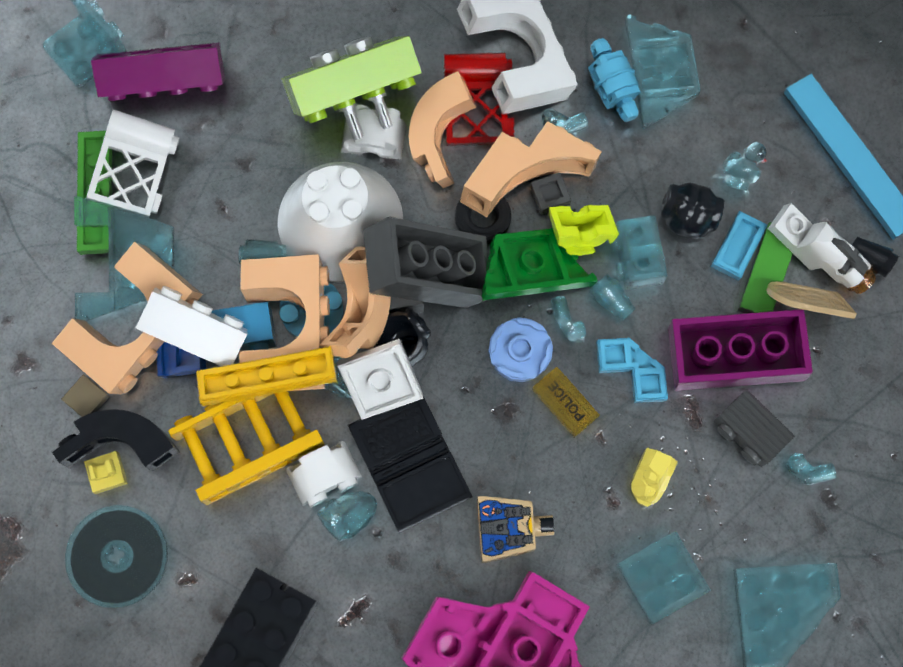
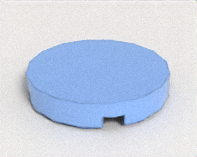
M518 317L502 323L496 328L490 338L488 353L491 364L498 374L510 381L526 382L536 379L545 372L552 359L553 345L550 336L541 324L532 319Z

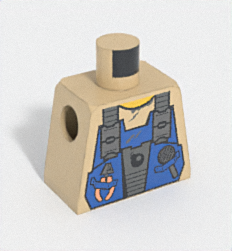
M488 496L477 497L481 564L533 552L536 550L535 537L554 535L553 515L534 516L532 501Z

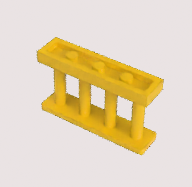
M288 391L274 393L294 434L292 437L293 441L282 447L280 444H276L256 403L272 394L208 405L204 408L205 412L195 417L192 415L182 417L174 423L175 427L168 430L174 440L185 439L204 479L201 482L203 486L195 490L200 502L207 506L297 461L308 453L326 446L317 429L311 432L310 429L305 428ZM242 409H245L264 448V451H262L263 456L252 462L250 459H246L227 420L228 416ZM215 423L234 464L232 466L233 471L222 477L220 474L215 473L197 435V431Z

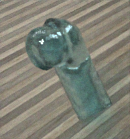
M794 453L789 457L787 462L789 473L806 485L836 479V470L832 463L813 467L804 459L805 456L801 453Z

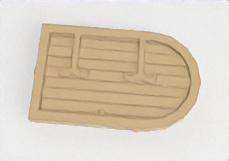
M779 281L770 282L766 289L767 294L774 300L797 309L855 319L857 314L839 292Z

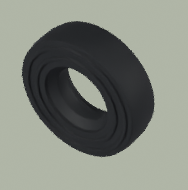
M505 197L493 208L495 221L488 227L475 225L471 220L473 209L462 204L459 200L455 210V224L458 231L486 236L487 245L491 244L496 234L507 233L512 215L511 208Z

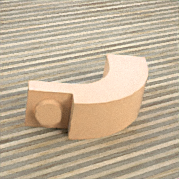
M459 71L439 80L426 91L415 107L409 126V146L413 159L420 166L424 165L432 183L436 181L443 189L455 184L441 150L443 132L454 118L476 108L467 84Z
M355 247L339 262L347 288V306L339 325L320 344L321 348L331 346L333 356L340 358L352 357L357 353L358 349L374 348L384 331L389 315L391 297L370 294L365 247Z

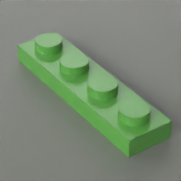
M106 131L78 132L77 252L80 255L112 253V207L86 199ZM108 148L105 159L112 169V149ZM104 165L100 176L107 173ZM111 177L98 182L96 194L105 197L112 195Z

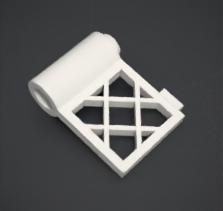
M113 110L86 199L149 218L151 212L157 214L162 195L157 193L167 155L168 153L175 154L179 137L174 136L175 129ZM108 148L122 152L127 163L112 170L105 159ZM129 155H132V156H135V157H138V158L132 160ZM143 160L157 163L156 173L144 180L135 164ZM104 165L107 173L100 176ZM130 167L139 182L123 190L115 174ZM111 177L119 191L109 197L95 193L98 182ZM153 181L151 190L149 191L146 184ZM142 187L148 197L146 207L142 208L132 205L126 194ZM122 197L124 202L115 199Z

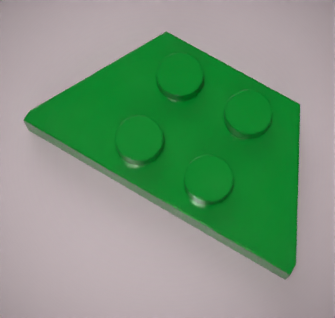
M553 228L496 234L491 241L481 297L484 301L593 287L598 279L593 272L588 275L576 262L579 259L577 255L567 254L566 249L558 245Z

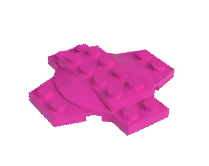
M532 571L527 573L512 601L498 603L490 607L436 596L401 659L408 667H582L578 662L576 652L578 648L574 636L590 606Z

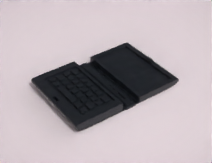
M424 396L421 400L392 409L384 414L381 413L363 420L359 419L348 425L398 533L472 498V494Z

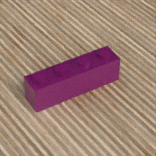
M220 42L96 54L91 59L97 96L107 97L108 101L126 99L128 94H138L139 98L156 96L158 91L168 90L170 95L187 93L188 88L200 87L202 92L218 90V85H223L225 81Z

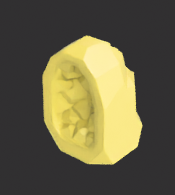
M646 448L631 480V494L635 501L645 507L657 503L665 492L678 461L658 450Z

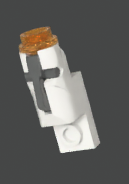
M792 203L784 205L768 227L809 270L822 268L836 282L842 283L849 291L861 294L868 290L875 282L876 276L873 274L872 265L856 248L843 239L827 222L812 224Z

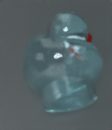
M753 142L746 147L744 153L746 159L742 158L739 152H733L724 160L722 166L726 174L723 181L724 184L738 190L747 191L749 184L754 183L760 178L761 170L757 164L767 161L765 159L767 151L765 146L759 142Z

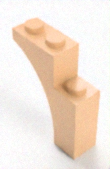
M549 121L546 122L530 147L523 144L518 138L501 132L465 183L460 202L481 215L488 217L493 208L508 192L533 178L556 173L579 174L590 177L602 151L595 148L591 143L582 141L568 133L563 127L556 126Z

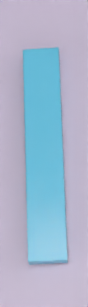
M809 74L786 88L784 91L786 97L892 240L902 235L903 195L814 76Z

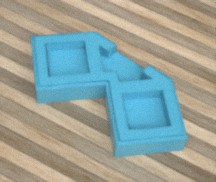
M631 338L597 340L599 373L631 372L634 403L668 400L665 367L656 359L653 360Z

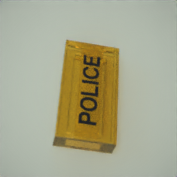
M558 367L554 368L532 387L536 395L574 438L600 416Z

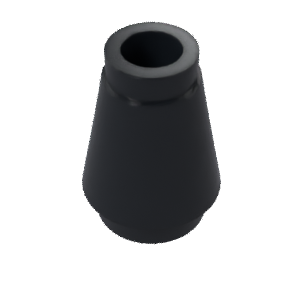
M857 237L852 244L872 265L869 271L876 277L881 275L886 278L900 257L893 253L894 249Z

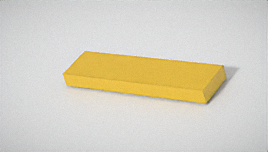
M331 346L196 371L199 402L202 407L337 382Z

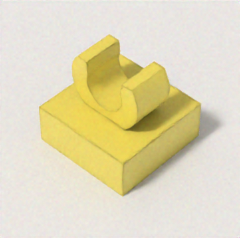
M110 452L84 461L92 493L98 494L128 484L119 452Z

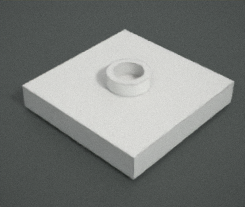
M400 339L337 361L338 369L362 420L423 399V392Z

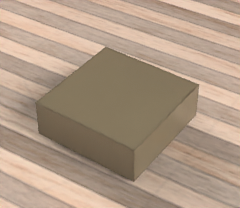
M82 375L61 400L83 417L97 412L110 396L85 375Z

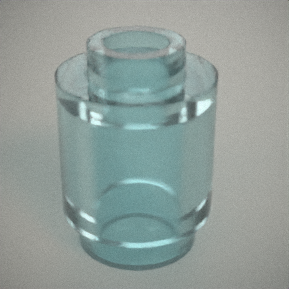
M247 239L245 245H240L238 260L239 264H241V260L287 257L286 245H280L278 241Z

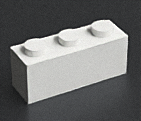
M163 286L161 290L154 288L136 329L219 366L234 363L247 336V329L242 327L243 321L228 314H225L224 318L211 313L212 307L197 300H194L193 304L180 299L181 293L169 287Z

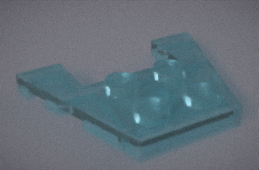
M74 196V225L77 227L108 226L109 292L75 293V319L88 321L146 301L141 290L116 270L114 266L134 242L147 246L174 269V227L86 198Z

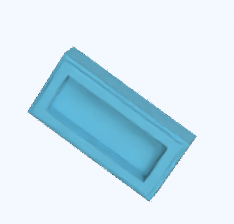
M739 211L710 267L739 281L768 225Z

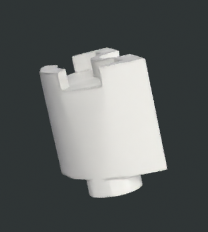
M357 104L354 110L364 136L359 140H353L347 120H345L341 153L357 155L375 153L382 158L402 160L406 124L400 118V111L387 108L393 126L383 129L375 109Z
M344 441L338 442L337 445L331 448L326 445L299 458V464L289 466L286 469L302 506L309 504V507L317 506L328 499L326 493L335 488H338L340 492H344L355 487L358 484L357 479L362 477Z

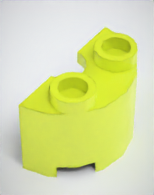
M586 205L579 212H573L570 206L549 207L548 215L559 246L564 247L569 255L582 256L595 253L594 247L603 244L607 240L611 244L619 235L609 205Z

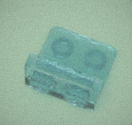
M71 0L79 16L45 40L42 46L75 86L83 87L94 78L91 59L96 54L126 52V49L120 39L124 36L113 21L107 23L103 19L105 14L94 0L90 2L87 0Z

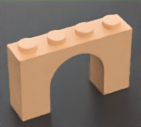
M134 242L114 266L116 270L141 290L147 302L154 288L161 290L163 286L178 291L182 294L180 299L193 304L194 300L198 301L203 295L147 246ZM72 318L51 344L107 393L121 395L134 387L138 380L136 376L143 367H149L158 356L157 350L165 341L142 332L133 342L123 346H116L85 320Z
M319 254L241 260L240 290L247 303L267 301L293 302L306 311V321L299 336L288 345L276 349L239 351V363L321 348V342L330 334L329 327L324 326V316L330 314V304L328 296H324V286L329 285L328 266H323ZM325 384L290 391L325 389Z

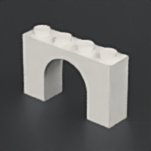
M461 0L457 11L468 35L493 30H507L522 37L534 54L535 64L502 71L491 87L503 114L567 100L578 85L576 76L569 67L564 56L563 47L558 43L551 21L547 18L540 0Z

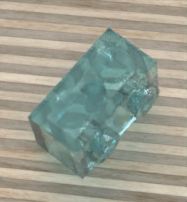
M655 215L617 221L616 227L619 235L611 243L613 251L618 252L619 262L616 263V273L618 280L624 282L625 290L663 285L668 274Z

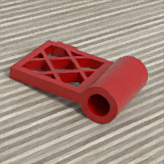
M506 53L444 54V78L459 71L467 84L474 103H477L488 113L478 125L466 116L465 113L454 118L446 127L447 146L493 145L499 136H488L481 129L491 117L501 125L502 132L514 137V118H508V114H503L502 111L500 118L496 114L500 109L499 104L491 109L480 99L486 91H492L491 87L502 71L512 70V59H506ZM472 91L480 92L477 95H475ZM460 118L473 128L466 137H453L452 127ZM476 133H478V134H479L480 136H482V137H473V136H474Z

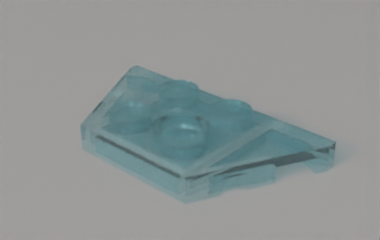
M627 15L625 23L632 67L641 91L637 96L642 128H647L699 96L701 89L693 42L690 34L678 30L672 31L666 26L657 23L651 26L636 21V16Z

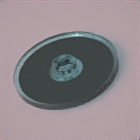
M122 505L101 508L84 518L71 534L65 553L66 572L74 589L87 601L109 608L126 607L147 597L161 581L168 560L167 542L157 522L139 509ZM116 547L118 551L125 553V557L119 559V565H116L114 561H109V555L114 554V548Z

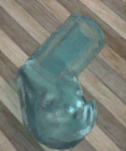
M549 108L542 113L541 117L544 125L549 121L556 126L563 127L570 134L589 126L587 117L583 112L568 118L560 112Z
M557 296L553 298L551 305L555 321L566 339L576 341L578 338H584L586 336L585 325L581 321L573 323L566 297Z

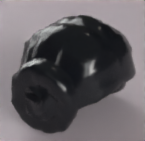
M684 183L679 186L671 184L662 200L661 216L666 218V224L673 233L691 239L701 238L708 231L714 232L717 230L723 215L725 201L723 198L716 197L710 188L697 185L696 183Z
M412 308L396 311L388 315L384 331L374 348L400 339L409 362L413 367L428 352L427 338L431 336V330L426 326L424 319L414 312Z

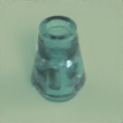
M608 273L589 290L594 296L592 300L621 321L625 320L636 309L616 277L612 279Z

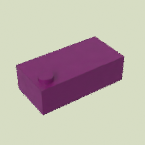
M802 309L672 319L668 327L675 391L804 382L813 374L805 311Z

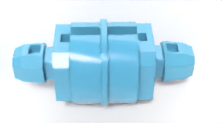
M604 38L597 39L591 44V52L595 61L588 67L595 85L594 89L598 92L606 109L618 107L616 110L625 122L631 121L639 116V110L633 99L641 93L638 81L634 75L635 71L631 68L622 50L612 52L613 50Z

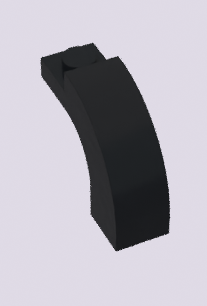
M116 409L93 412L74 421L80 433L65 437L59 442V448L52 452L58 463L69 468L104 444L124 443L132 447L143 465L151 471H154L180 453L168 435L153 422L139 414Z

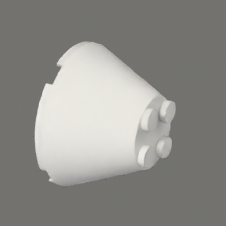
M351 162L327 163L307 171L289 187L279 208L278 232L288 257L319 254L323 266H328L329 282L344 283L345 280L339 262L355 247H365L363 229L387 217L403 219V211L393 187L376 171Z

